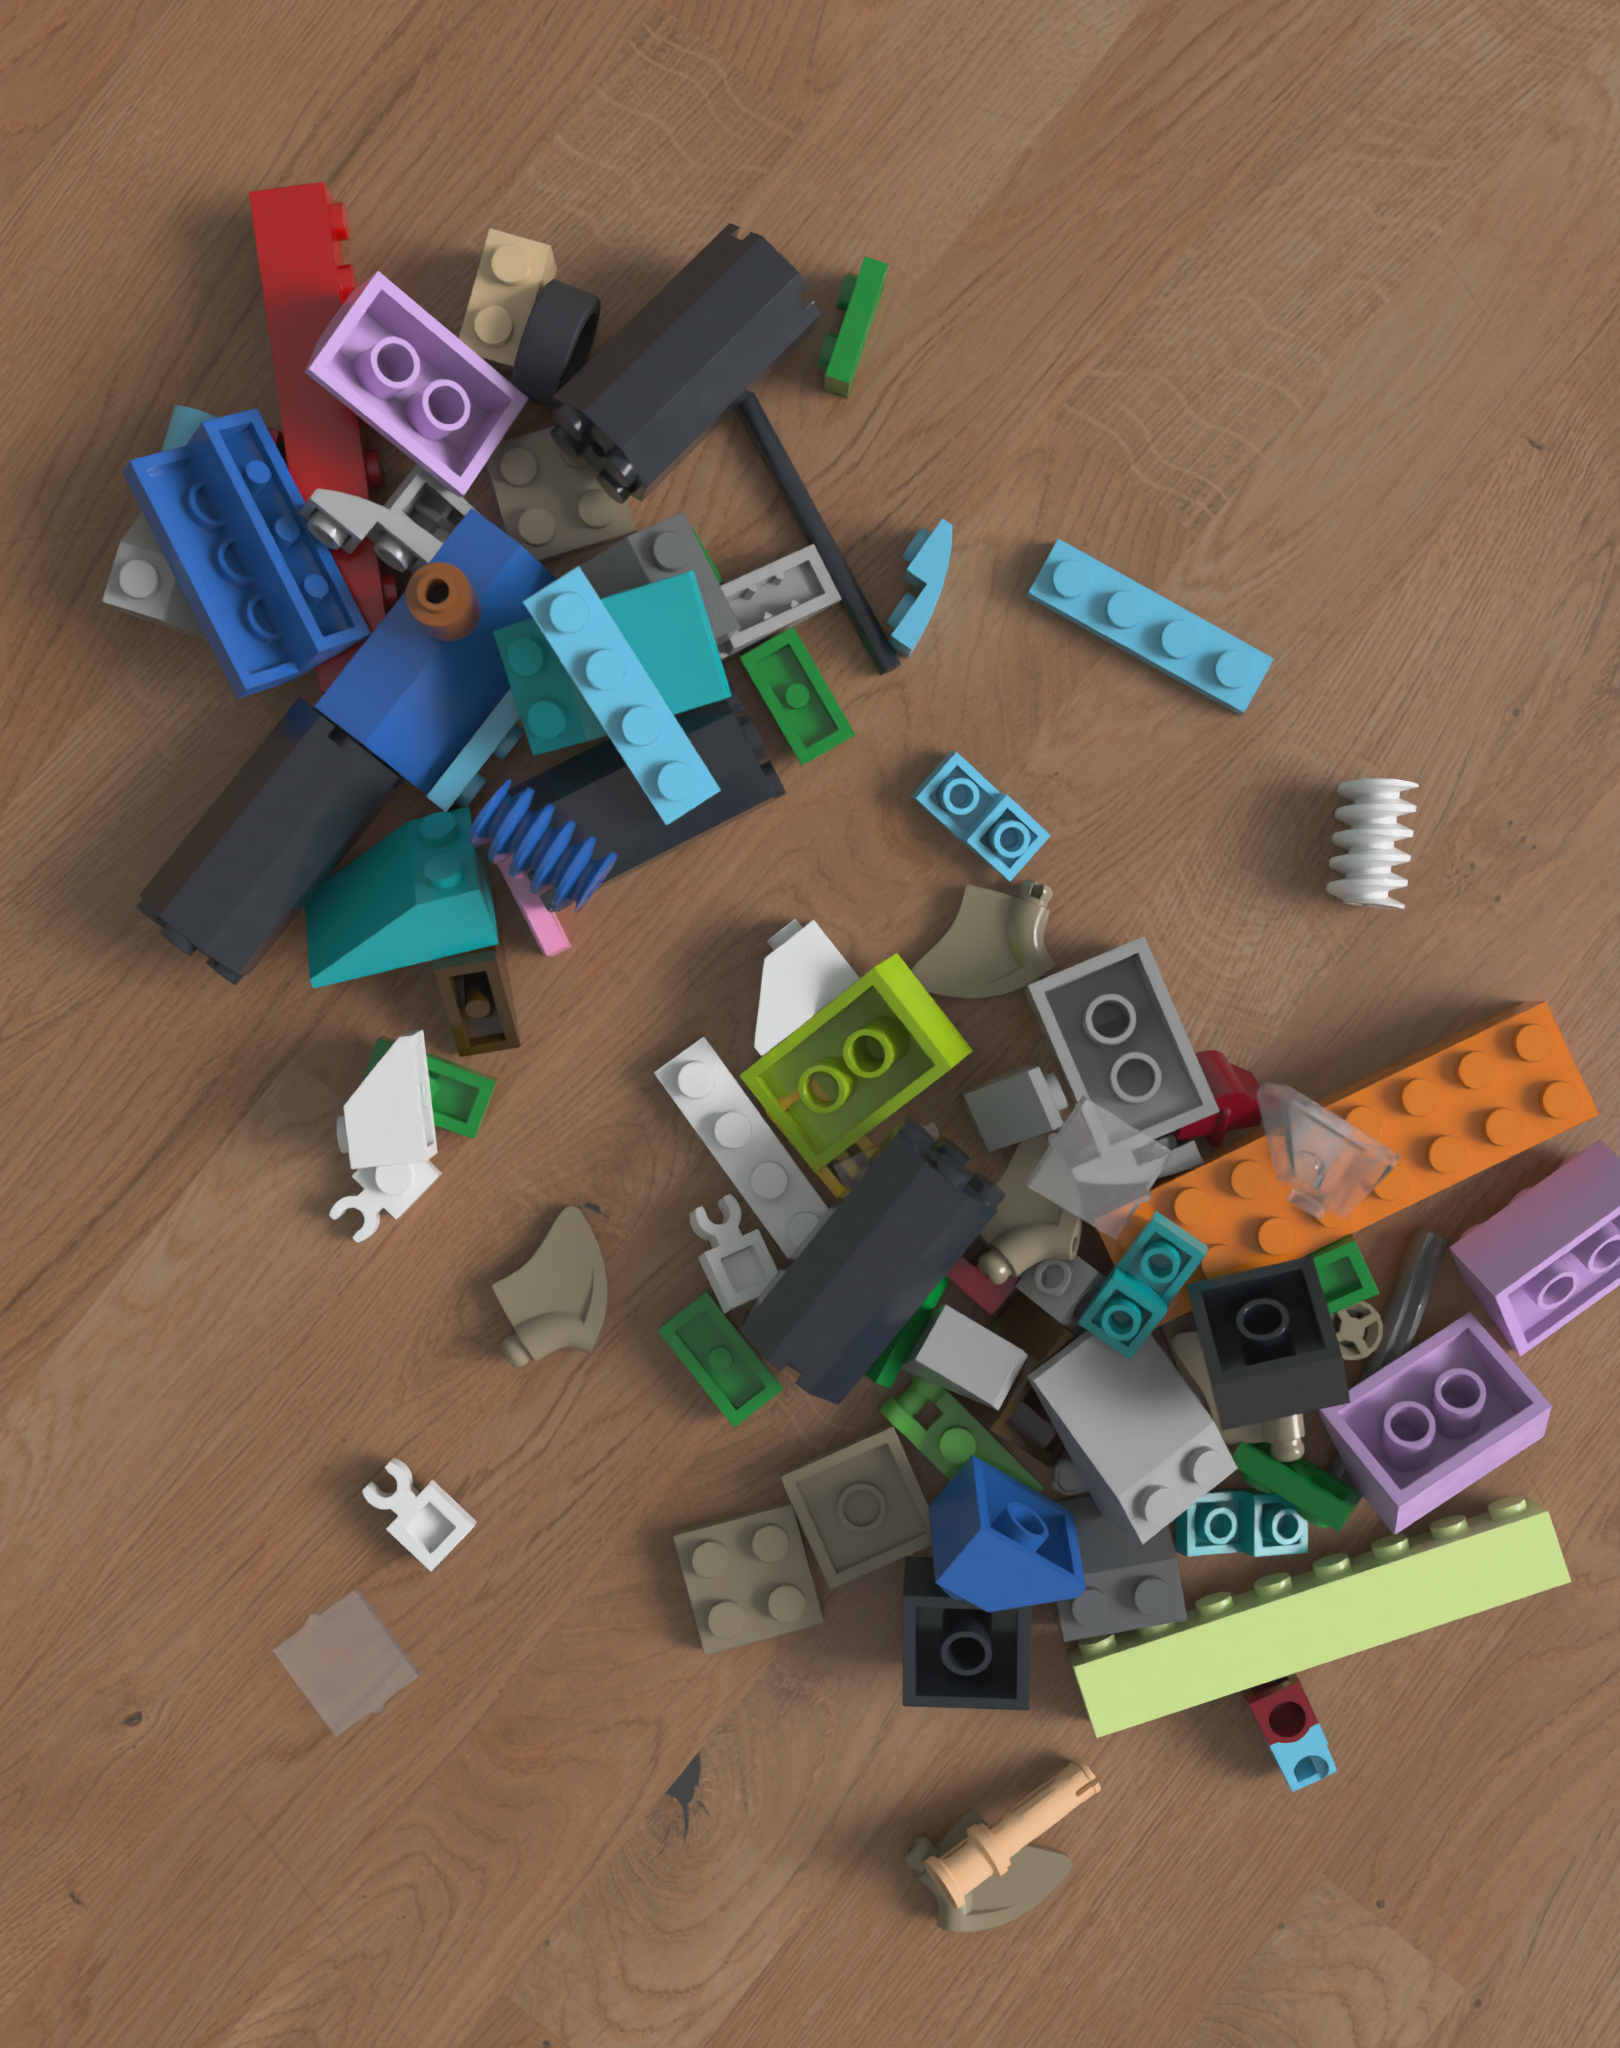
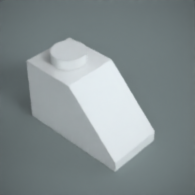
M794 919L767 941L774 951L764 958L754 1047L761 1056L860 979L814 920L805 927H802L797 919Z
M423 1029L412 1030L398 1037L343 1106L344 1115L339 1116L337 1119V1139L340 1151L342 1153H349L351 1169L427 1162L438 1153Z

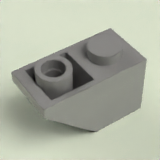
M1026 1063L959 1093L983 1149L987 1152L1064 1126L1059 1111L1067 1108L1068 1104L1062 1088L1053 1072L1049 1074L1047 1071L1041 1072L1040 1067Z

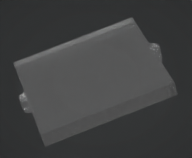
M1083 1095L1058 1134L1052 1133L1049 1135L1048 1143L1050 1146L1025 1184L1112 1238L1117 1239L1141 1201L1147 1202L1150 1200L1151 1193L1149 1189L1174 1152Z
M357 1587L321 1614L317 1611L312 1612L307 1618L308 1623L272 1650L336 1737L371 1711L375 1713L382 1712L386 1700L420 1675V1672Z

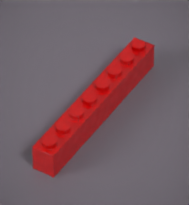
M324 182L249 192L288 470L305 504L317 488L342 492L378 504L376 488L385 487V474L379 449L370 450L367 427L370 425L305 373L318 339L351 292L358 287L353 264H344L341 242L350 240V227L344 202L335 203ZM365 536L351 554L341 547L337 550L329 547L328 549L372 634L402 594L397 574H388L386 563L378 557L373 549L375 543ZM366 640L316 667L320 693L324 695Z

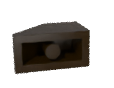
M497 920L499 944L433 960V972L460 1057L521 1047L506 953Z

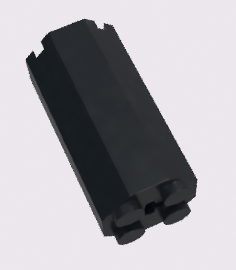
M729 223L553 396L550 413L558 424L550 431L552 438L573 459H578L582 456L599 473L596 476L598 483L616 502L623 504L630 496L643 501L814 330L821 313L814 300L806 308L803 306L798 295L807 287L800 273L763 236L750 232L743 240L738 239L737 235L740 227Z
M728 681L732 696L674 714L677 722L721 791L667 826L611 739L510 788L508 794L514 797L530 787L534 790V794L528 810L535 813L551 803L555 809L550 827L555 829L571 819L576 823L570 840L572 844L576 845L592 835L597 839L591 856L594 861L599 860L612 851L617 855L612 869L597 888L599 890L774 802L785 795L786 791L770 760L761 765L759 764V762L767 759L764 753L766 748L749 715L737 720L745 716L746 712L731 682ZM535 871L527 875L530 882L532 881ZM555 887L539 896L547 911L552 913L555 912L550 907Z
M299 697L140 893L139 896L142 899L136 907L153 922L163 927L160 933L171 944L189 956H192L196 950L209 957L206 963L215 972L232 984L237 985L244 975H249L405 783V780L375 755L368 752L339 726Z
M905 1117L901 1123L894 1127L746 1311L740 1330L761 1356L778 1371L781 1372L787 1364L802 1374L795 1382L800 1388L810 1395L840 1405L998 1212L997 1206L1006 1197L1005 1193L981 1173L976 1172L973 1175L964 1166L970 1158L955 1143L944 1136H940L935 1142V1139L923 1127L912 1119Z

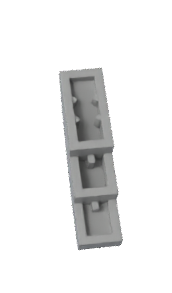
M814 544L720 586L741 627L723 646L717 648L721 662L724 663L839 603L841 597Z

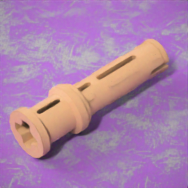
M1074 1758L1060 1772L1041 1784L987 1826L982 1822L978 1825L974 1823L966 1830L967 1837L940 1858L932 1855L924 1861L932 1880L956 1910L965 1904L964 1896L994 1874L1001 1877L1008 1871L1007 1867L1011 1865L1009 1858L1069 1814L1070 1811L1101 1790L1099 1782L1096 1780L1092 1782L1096 1777L1081 1758Z

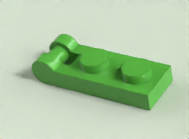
M911 1375L909 1378L913 1383L898 1398L891 1395L879 1407L881 1413L890 1423L904 1434L950 1481L970 1456L974 1455L1038 1493L1044 1489L1042 1483L972 1413L943 1387ZM931 1401L941 1412L925 1427L915 1415Z

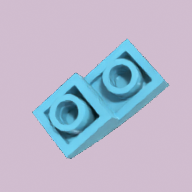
M943 518L932 533L922 527L902 556L905 561L910 563L906 569L904 581L921 593L916 598L907 592L889 617L887 624L895 629L889 643L895 650L909 658L920 641L931 619L948 570L953 525Z
M950 750L910 796L960 842L1009 882L1051 836L1007 794L1000 793L956 751Z

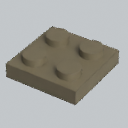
M555 426L499 442L486 462L507 534L521 544L541 564L619 542L627 536L637 533L627 500L620 504L612 499L598 483L596 476L599 473L582 456L578 459H573L557 445L550 434V431Z
M891 1423L780 1472V1479L830 1590L932 1545L929 1504L898 1434Z
M790 1500L674 1531L673 1539L705 1655L824 1623V1616L797 1515Z

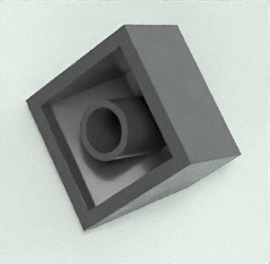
M684 512L627 536L579 566L598 597L694 570L717 648L723 646L741 628Z
M1091 1494L1052 1500L1073 1512L1086 1590L1079 1598L1052 1602L1055 1623L1064 1642L1188 1620L1177 1556L1168 1525L1142 1545L1105 1519Z

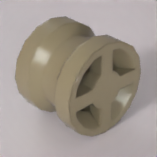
M1361 1301L1330 1315L1334 1329H1336L1338 1321L1336 1316L1340 1320L1338 1330L1335 1333L1344 1360H1359L1368 1357L1377 1349L1382 1339L1383 1324L1379 1313L1372 1305Z

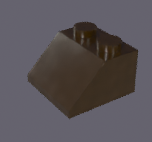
M1020 1291L1013 1301L999 1313L995 1324L990 1329L991 1332L1020 1348L1028 1355L1000 1409H993L948 1389L945 1390L989 1430L1044 1465L1052 1468L1066 1448L1027 1376L1079 1336L1058 1322Z

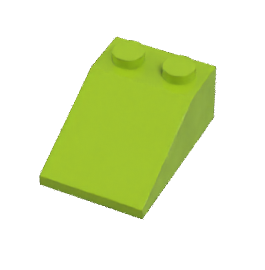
M898 953L871 969L739 1076L814 1173H816L952 1069L973 1050ZM813 1078L832 1101L825 1102V1100L819 1099L814 1094L811 1086ZM798 1088L800 1098L784 1111L779 1105L778 1100L782 1096L786 1098Z

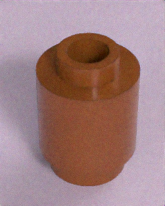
M430 563L418 569L408 582L406 589L408 608L430 636L441 641H457L468 636L476 628L481 617V602L476 591L460 569L448 563ZM448 596L444 602L437 604L439 600Z

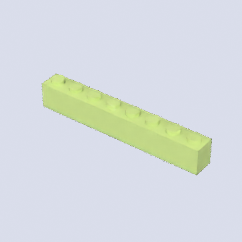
M1523 1496L1505 1497L1488 1505L1489 1512L1469 1519H1466L1464 1515L1444 1517L1429 1525L1430 1532L1407 1538L1405 1534L1386 1536L1371 1544L1372 1551L1351 1558L1345 1553L1325 1556L1312 1564L1313 1570L1290 1577L1289 1573H1275L1254 1582L1255 1589L1235 1596H1231L1229 1592L1207 1595L1195 1602L1196 1609L1186 1611L1188 1619L1186 1621L1129 1630L1117 1635L1112 1633L1080 1639L1078 1641L1079 1647L1066 1652L1095 1736L1099 1738L1570 1583L1571 1579L1549 1511L1531 1499L1525 1500Z

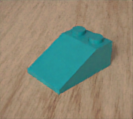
M694 570L599 597L673 715L732 696ZM533 617L493 631L533 756L608 735Z
M469 807L449 812H437L424 818L406 822L321 885L305 905L309 980L313 989L499 944L488 860L483 846L474 848L467 843V836L474 822Z

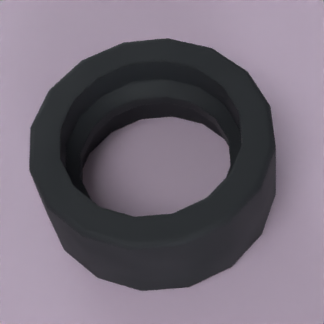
M556 279L548 282L541 291L522 334L512 373V385L526 395L529 400L551 408L553 396L586 364L600 317L601 301L598 296Z

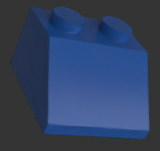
M974 1455L970 1456L929 1506L935 1583L940 1585L943 1591L955 1600H967L987 1612L1079 1598L1086 1590L1073 1512Z

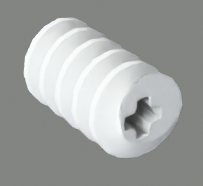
M1359 778L1338 785V794L1354 802V804L1339 807L1335 810L1334 817L1338 821L1351 826V829L1339 831L1332 835L1333 844L1347 850L1348 853L1332 857L1329 860V867L1346 876L1344 879L1332 881L1326 885V891L1329 894L1343 900V903L1348 905L1392 910L1405 909V904L1388 897V892L1408 886V880L1392 873L1391 866L1410 862L1411 860L1410 854L1394 848V841L1413 837L1414 830L1397 823V816L1416 812V805L1399 798L1401 791L1419 787L1418 784L1398 779Z

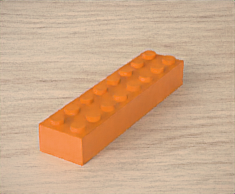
M1523 1001L1202 1155L1203 1164L1179 1173L1152 1179L1083 1213L1111 1271L1155 1210L1208 1246L1206 1256L1170 1301L1167 1313L1155 1327L1157 1328L1192 1311L1186 1284L1302 1258L1600 1114L1547 1002Z

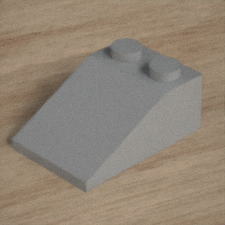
M1145 936L1029 984L1025 988L1024 994L1047 1048L1101 1161L1220 1112Z
M1087 1330L1027 1376L1102 1516L1142 1545L1238 1469L1213 1419L1151 1334L1130 1360Z

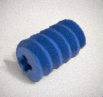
M509 779L488 801L471 825L467 836V843L474 848H478L492 840L488 852V859L499 864L514 855L509 868V875L512 878L519 880L535 871L530 884V892L540 896L555 887L550 907L559 913L576 903L575 914L588 901L610 872L617 855L612 851L599 860L594 861L591 856L596 838L591 835L576 845L572 844L570 840L576 823L570 819L553 829L549 825L555 807L549 803L535 813H532L528 809L534 790L528 787L512 797L508 794L512 779Z

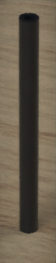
M754 392L750 393L735 410L809 546L815 545L841 597L839 602L880 676H883L902 664Z

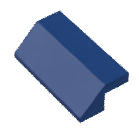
M257 408L202 422L186 446L129 460L122 473L237 699L290 682L370 637L371 632L328 547L311 534L307 528L309 521L299 514L305 502Z
M473 508L468 511L428 564L435 562L448 563L464 573L481 602V617L476 628L468 636L457 641L447 642L433 638L422 628L410 612L406 602L405 591L314 706L426 796L511 688L493 631L532 617L522 601L557 580L521 544ZM448 596L439 600L437 604L444 602Z

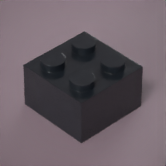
M1312 1256L1186 1284L1222 1431L1350 1403L1343 1355Z
M906 1556L903 1585V1706L1029 1710L1031 1605L987 1612L967 1600H955L945 1593L940 1585L935 1583L933 1557Z

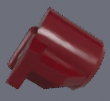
M1203 1050L1196 1052L1195 1055L1220 1112L1172 1131L1176 1140L1205 1136L1212 1147L1219 1148L1227 1131L1259 1126L1261 1124L1270 1096L1265 1088H1261L1252 1072L1229 1063L1225 1055L1220 1051Z

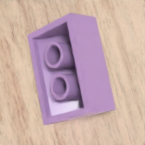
M379 271L375 272L351 292L318 339L305 369L307 375L458 498L465 495L529 399Z
M1601 1139L1584 1151L1573 1153L1567 1157L1558 1170L1534 1187L1526 1188L1517 1193L1508 1206L1484 1223L1470 1227L1463 1233L1458 1242L1449 1247L1462 1279L1520 1357L1620 1285V1158Z
M1469 1312L1348 1390L1350 1403L1320 1409L1319 1415L1355 1487L1363 1494V1497L1391 1532L1396 1535L1544 1437L1552 1405Z

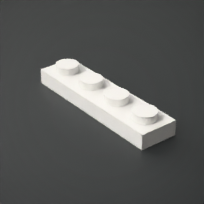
M704 1036L655 1071L654 1074L789 1259L829 1208Z

